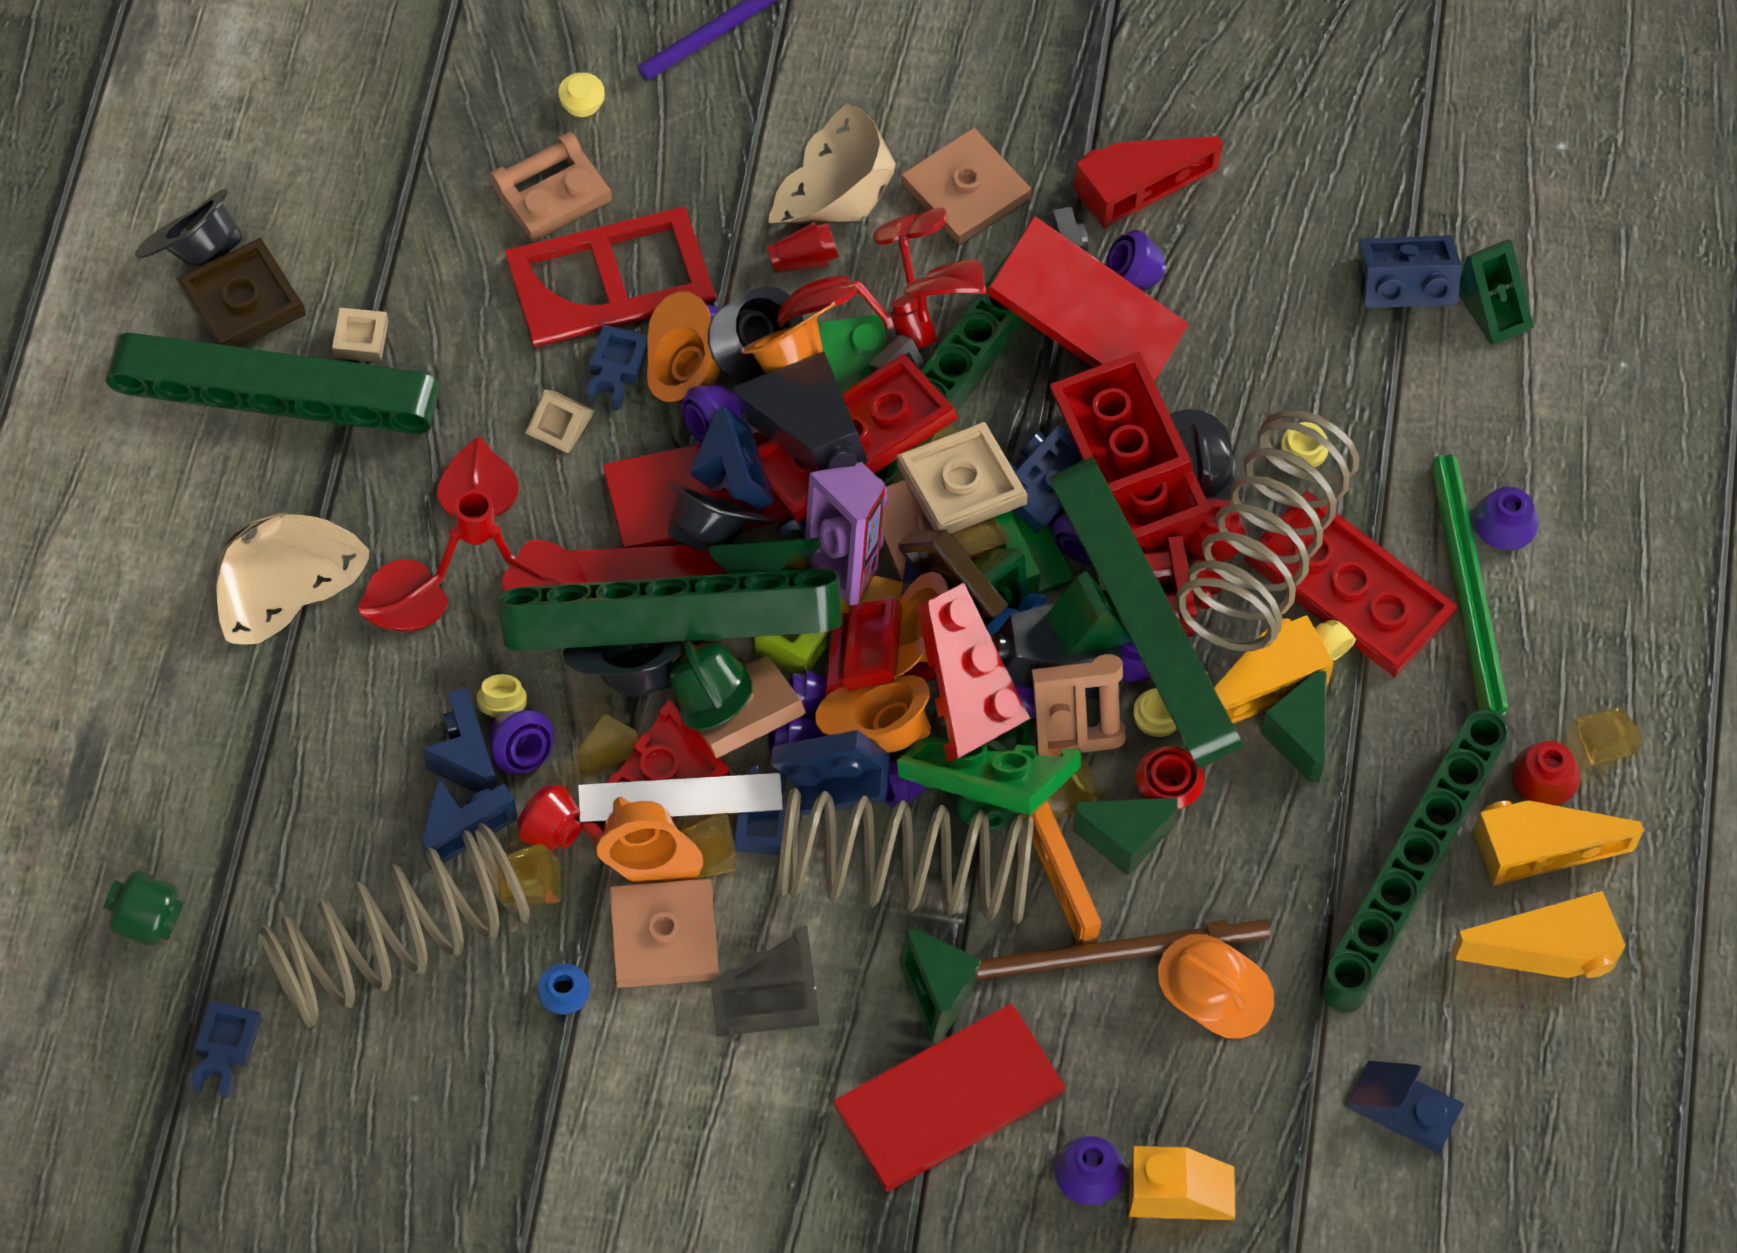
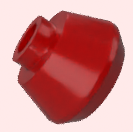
M1222 499L1207 500L1212 515L1184 543L1187 551L1200 560L1207 561L1202 554V542L1208 535L1220 533L1216 526V514L1222 507L1232 505ZM1237 511L1229 513L1225 518V527L1228 532L1246 536L1245 523ZM1225 539L1215 541L1211 546V555L1215 561L1219 562L1229 560L1240 552Z
M1543 741L1525 748L1516 757L1512 768V778L1515 787L1529 801L1557 806L1570 800L1580 785L1581 774L1579 766L1572 752L1559 742Z
M1163 746L1151 750L1141 759L1136 770V784L1144 799L1177 798L1178 810L1196 801L1204 787L1205 776L1203 768L1198 770L1189 751L1179 747Z
M547 785L528 801L517 821V830L522 842L553 851L560 846L563 849L568 848L578 838L583 827L579 823L581 811L565 786Z

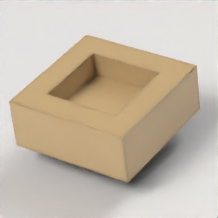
M339 308L332 346L334 358L381 362L388 327L387 312Z

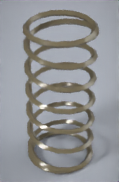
M1280 411L1269 415L1265 419L1261 429L1257 432L1258 445L1261 449L1251 451L1244 458V471L1248 477L1239 478L1234 481L1230 486V498L1234 504L1222 507L1216 514V526L1220 533L1208 535L1202 542V554L1207 561L1194 563L1187 571L1188 582L1184 583L1177 591V607L1186 623L1200 636L1216 645L1235 651L1251 652L1267 648L1277 639V634L1281 631V614L1286 613L1295 602L1296 586L1307 576L1310 557L1314 556L1322 546L1323 530L1336 517L1337 502L1349 490L1350 479L1359 469V454L1352 440L1337 425L1322 416L1305 411ZM1284 418H1301L1318 423L1335 433L1348 448L1350 453L1349 467H1347L1343 456L1335 446L1317 431L1299 423L1279 420ZM1283 428L1295 430L1312 437L1327 448L1337 460L1341 474L1322 476L1315 467L1301 457L1284 450L1273 449L1269 441V432L1274 429ZM1266 456L1279 469L1298 478L1319 483L1323 487L1327 498L1320 501H1306L1303 496L1288 485L1271 478L1255 476L1252 463L1258 457ZM1285 460L1290 461V462H1292V463H1294V464H1297L1298 466H1300L1301 468H1303L1305 471H1301L1300 469H1298V468H1296L1295 466L1289 464V463L1286 462ZM1340 482V486L1333 494L1329 484ZM1252 483L1264 495L1284 505L1303 508L1310 516L1313 526L1292 529L1289 524L1275 514L1257 506L1242 504L1239 500V490L1244 485ZM1267 486L1272 487V488H1274V489H1276V490H1279V491L1285 493V494L1288 495L1290 498H1288V497H1286V496H1283V495H1281V494H1279V493H1277V492H1275V491L1269 489ZM1327 506V513L1320 521L1313 508ZM1239 511L1241 515L1254 525L1273 533L1289 536L1296 544L1299 554L1294 556H1277L1259 541L1242 534L1228 532L1225 527V518L1229 513ZM1257 516H1260V517H1262V518H1264V519H1267V520L1271 521L1273 524H1271V523H1269V522H1267V521H1265V520H1263V519H1260V518H1258ZM1314 534L1313 542L1306 549L1299 535ZM1225 539L1241 553L1257 560L1274 563L1283 574L1285 582L1280 584H1262V582L1241 568L1229 563L1215 561L1211 555V546L1215 541ZM1300 562L1299 570L1292 578L1290 571L1284 563ZM1212 568L1230 582L1221 579H1197L1196 575L1202 569ZM1200 586L1219 587L1234 592L1250 601L1261 612L1251 613L1233 609L1214 600ZM1244 588L1259 591L1269 603L1271 610L1256 595ZM1193 589L1198 598L1211 608L1228 616L1246 620L1266 619L1268 631L1264 636L1253 641H1235L1218 637L1203 628L1190 616L1186 609V595ZM1286 590V597L1278 606L1275 598L1269 591Z
M796 787L789 792L778 872V893L782 897L789 893L795 899L801 893L816 830L824 807L826 820L827 898L831 903L836 902L840 898L856 832L863 812L866 903L871 908L879 903L898 827L902 818L904 904L909 912L917 909L920 903L937 833L941 825L942 904L947 916H953L959 908L979 832L980 896L983 917L990 922L999 911L1018 838V867L1012 920L1016 925L1023 920L1034 820L1030 815L1024 818L1022 814H1018L1011 823L991 899L989 822L984 810H978L971 820L952 893L951 825L949 811L944 805L941 804L937 807L932 815L913 887L912 815L910 806L905 800H901L893 810L875 877L874 818L872 804L867 796L863 795L853 807L836 871V820L832 796L827 791H823L815 800L798 860V825L801 793Z
M479 823L475 830L479 847L471 832L464 830L462 839L483 892L489 915L490 930L485 927L467 904L437 851L428 847L426 852L447 910L453 933L454 947L436 927L400 866L392 864L390 872L409 922L416 947L418 964L408 954L393 933L365 884L356 881L354 890L374 944L382 981L360 954L328 900L320 898L318 909L338 964L345 997L331 981L291 917L284 915L281 924L303 991L275 934L269 927L264 925L261 927L259 934L266 953L302 1025L311 1027L316 1025L318 1020L316 995L305 960L332 999L341 1007L350 1009L355 1001V989L343 946L369 983L378 990L385 992L389 990L391 985V969L381 933L407 968L415 973L423 974L427 968L428 956L419 920L439 947L454 957L461 956L464 943L457 907L471 926L480 935L490 940L497 938L500 925L494 893L518 922L528 923L530 913L520 883L502 846L487 825ZM493 853H494V855H495V857H496V859H497V861H498V863H499V865H500V867H501V869H502V871H503V873H504V875H505V877H506V879H507V882H508V884H509V886H510V889H511L512 893L510 892V890H509V888H508V886H507V884H506V882H505V880H504V878H503V876H502V874H501V872H500V870H499V867H498V865H497V863H496V861H495V858H494V856H493Z

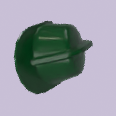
M683 641L685 652L675 660L668 673L669 681L676 697L677 709L681 720L689 729L697 731L713 729L735 717L749 702L753 693L751 677L745 662L741 658H735L722 643L708 641L696 645L693 641Z

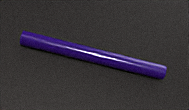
M743 0L638 65L637 69L640 76L646 82L778 0Z

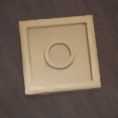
M985 422L897 455V466L934 531L947 530L951 534L1027 504L1028 494Z

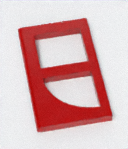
M685 206L505 250L506 261L530 334V343L534 348L599 332L602 330L603 325L619 327L651 319L659 303L667 296L676 292H692L702 298L706 305L715 303L717 298ZM672 229L689 284L628 298L610 244ZM591 249L608 304L584 305L568 301L556 295L541 283L529 264Z

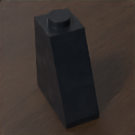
M824 351L734 386L748 423L810 471L817 472L831 468L855 466L856 463L860 462L863 464L868 463L859 435Z
M1055 603L1011 614L998 632L991 636L1014 686L1033 689L1032 669L1091 663L1095 658L1104 654L1116 655L1122 660L1121 647L1116 646L1067 656L1046 615ZM1099 687L1085 688V696L1087 698L1099 699Z

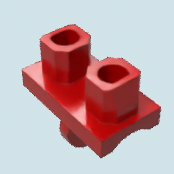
M1183 536L1169 537L1166 550H1158L1144 555L1160 584L1169 583L1171 593H1166L1165 595L1187 637L1194 635V630L1186 623L1177 607V591L1184 583L1188 582L1187 571L1189 568ZM1195 560L1191 563V565H1193L1194 563L1203 562L1205 560ZM1207 568L1202 569L1196 575L1197 579L1223 580L1221 575L1214 570H1207ZM1200 586L1210 597L1223 590L1219 587ZM1191 589L1186 595V609L1190 616L1195 619L1197 611L1194 599H1198L1200 609H1209L1211 607L1198 598L1194 590Z

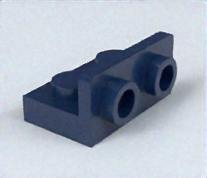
M1452 235L1359 239L1358 257L1365 277L1364 303L1367 308L1457 304L1462 264Z
M1057 425L1045 436L1040 431H1037L1019 450L1024 459L1016 467L1009 462L1028 494L1027 504L1013 509V511L1035 533L1040 532L1062 508L1048 478L1082 461L1071 435L1060 425Z
M859 730L777 745L772 748L771 765L790 778L792 783L798 785V791L801 793L800 813L802 815L811 814L815 800L823 791H827L832 796L835 810L854 806L863 795L867 796L871 803L883 801L886 798L890 754Z

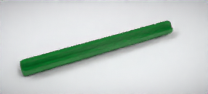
M1452 454L1439 455L1433 458L1431 471L1479 710H1489L1503 717L1508 709V701L1457 457Z

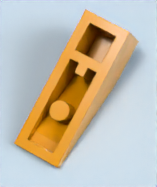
M1307 615L1293 621L1286 618L1282 619L1281 631L1277 634V639L1269 647L1257 651H1246L1214 689L1232 723H1236L1270 709L1316 671H1327L1326 686H1328L1334 663ZM1268 628L1258 638L1264 636L1267 633Z
M1529 800L1512 804L1510 801H1499L1487 806L1483 812H1480L1473 835L1491 884L1495 886L1635 851L1644 829L1640 821Z
M1603 891L1459 931L1452 948V953L1455 960L1564 978H1571L1585 974L1587 978H1595L1615 968L1626 945Z

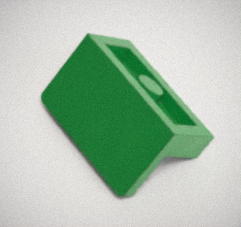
M1013 510L982 521V525L993 548H1018L1024 553L1028 594L1037 593L1042 595L1072 583L1073 575L1059 547L1054 542L1048 524L1040 532L1035 533Z

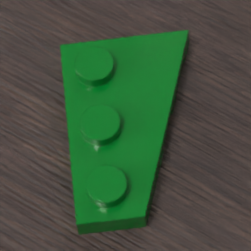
M927 737L921 739L898 760L899 778L919 783L926 788H937L961 795L971 801H981L1006 808L1012 813L1031 816L1081 768V750L1063 748L1061 757L1036 755L1035 746L1016 745L1014 751L998 752L987 751V745L983 744L965 755L947 762L944 744L949 743V739Z

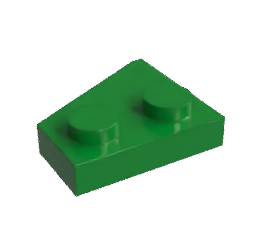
M877 314L818 323L823 351L826 354L839 389L843 393L872 374L868 364L888 346L882 320Z

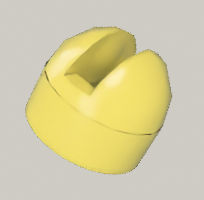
M1329 620L1315 627L1332 661L1343 656L1356 641V638L1348 628L1339 621Z

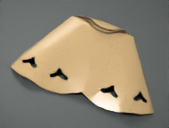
M845 104L830 118L824 128L815 133L805 147L803 167L788 175L776 192L774 204L769 214V223L861 221L864 216L865 219L867 218L893 176L896 163L875 122L859 107ZM849 118L848 127L850 130L837 134L838 128L843 127L845 119ZM827 143L832 153L820 157L819 153L824 151V144ZM803 183L805 195L792 197L791 194L797 192L799 184ZM788 211L793 219L782 222L781 220L785 218L784 212Z
M277 513L255 520L241 528L229 538L225 547L220 550L217 556L216 590L218 617L225 641L243 645L259 644L275 635L292 621L303 605L326 600L353 584L369 559V549L355 534L325 519L313 516ZM257 528V532L252 539L241 540L244 535ZM355 553L356 557L349 560L348 568L343 570L342 555H352ZM318 575L332 579L330 582H322L319 587L313 588ZM267 609H282L281 612L273 614L269 622H266ZM239 622L244 627L249 628L250 631L240 629L237 632H233L232 629Z

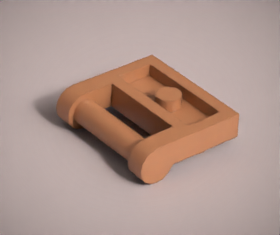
M570 131L557 137L556 144L506 170L504 167H499L489 173V179L494 190L531 242L612 201L610 188L583 153L578 140ZM563 160H566L570 167L520 193L515 188V185Z
M1104 654L1095 658L1091 663L1032 669L1038 755H1061L1063 748L1081 750V753L1118 748L1125 743L1126 730L1124 723L1120 720L1118 684L1123 678V662L1118 656ZM1099 687L1100 722L1094 727H1087L1085 688Z

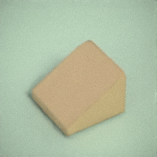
M544 389L525 433L569 453L591 420L595 410L556 391Z

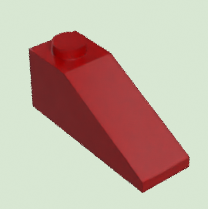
M1218 136L1114 143L1102 150L1095 149L1086 153L1076 163L1073 189L1104 229L1219 169L1223 142Z

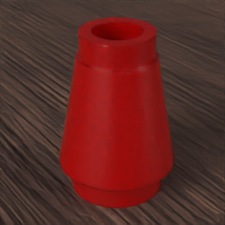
M815 221L775 242L776 244L767 246L775 273L829 266L828 261L839 258L828 222L816 225Z

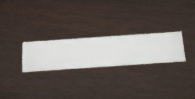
M780 773L579 785L580 822L606 821L613 812V802L618 797H623L630 802L652 801L658 803L669 812L671 817L783 810Z

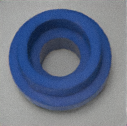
M557 964L550 967L542 974L538 983L540 1001L545 1008L556 1014H571L578 1011L585 1005L590 994V985L586 974L579 967L572 964ZM560 981H568L573 985V988L567 993H559L554 989L555 985Z

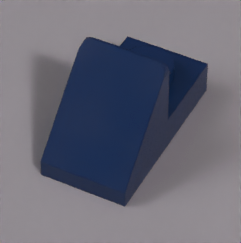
M725 407L721 408L715 413L690 471L691 476L713 491L726 487L735 500H743L756 510L761 511L775 501L751 427Z
M464 688L448 693L451 711L442 715L449 740L423 748L426 768L476 793L484 789L493 790L497 788L495 774L468 689Z
M438 780L422 839L425 861L431 870L432 868L426 855L428 847L435 849L444 863L467 849L462 839L464 830L471 832L476 843H478L475 830L479 823L487 825L495 833L518 820L515 799L506 785L502 784L493 790L484 789L477 792L467 801L466 806L460 809L443 782Z
M1368 1061L1346 1104V1108L1440 1154L1464 1103L1418 1081L1417 1079L1422 1069L1419 1065Z

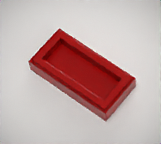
M897 596L850 606L842 681L848 691L895 682L903 609Z

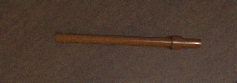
M1267 919L1228 924L1227 920L1205 922V928L985 958L980 959L982 961L976 980L1161 955L1175 940L1190 934H1207L1222 940L1229 946L1232 944L1270 939V928Z

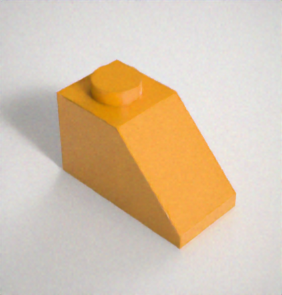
M1134 1146L1129 1164V1217L1234 1220V1166L1185 1147Z

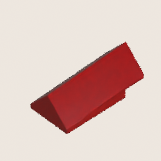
M1140 351L1050 384L1053 396L1081 460L1093 456L1143 553L1166 550L1169 537L1183 536L1185 543L1212 515V512L1193 472L1192 461Z

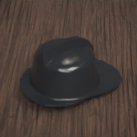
M222 189L196 209L175 219L150 235L139 245L135 251V256L137 258H145L166 249L186 264L202 266L229 253L241 242L242 233L222 203L227 196V190Z
M759 287L750 290L727 304L713 316L708 329V345L713 359L724 372L734 378L749 379L764 372L752 353L742 354L741 350L760 338L804 321L802 315L788 320L780 328L778 314L781 306L790 294L778 287Z
M1185 409L1171 413V419L1192 461L1193 472L1206 500H1227L1230 496V486L1236 479V468L1231 440L1226 427L1215 416L1202 410Z
M673 482L667 483L671 489L677 492L668 525V534L672 539L697 550L710 552V546L733 543L750 519L771 522L779 520L777 514L766 509L758 511L747 503L704 495Z
M682 641L565 648L563 656L565 663L573 670L584 674L601 675L605 683L621 695L630 697L642 696L672 687L669 681V668L673 664L672 658L679 653L683 643Z

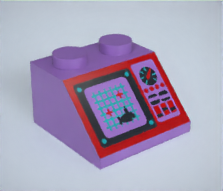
M862 462L856 463L855 466L812 472L809 478L805 538L819 537L820 548L809 561V564L814 569H830L838 573L841 597L849 605L860 602L878 571L880 549L884 544L882 519L883 508L888 500L887 490L883 481Z

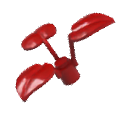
M935 208L924 211L921 214L905 215L881 225L873 234V240L878 245H887L899 241L907 282V286L904 288L905 296L891 303L893 310L889 315L862 282H850L849 276L841 275L810 282L794 291L781 306L778 314V323L781 328L784 323L794 317L821 311L833 303H836V306L851 299L857 293L862 296L882 320L885 330L894 328L897 337L903 335L912 338L919 350L937 340V335L927 309L926 296L956 293L986 294L983 267L979 260H962L936 267L930 270L925 277L915 280L909 251L910 240L936 232L945 224L947 213L945 208Z
M478 436L453 458L439 481L437 490L439 504L447 515L455 518V527L449 530V540L436 574L431 577L429 569L424 564L415 560L399 559L389 562L381 567L368 582L364 597L358 606V611L370 623L391 631H416L435 623L443 615L448 605L445 592L437 585L444 580L457 543L461 539L471 545L483 544L490 538L494 540L505 562L511 565L502 576L503 592L517 587L587 583V578L577 560L567 550L553 542L545 540L528 541L521 547L518 558L510 552L502 537L501 528L495 525V517L507 512L516 502L519 495L518 479L511 467L496 455L486 442Z

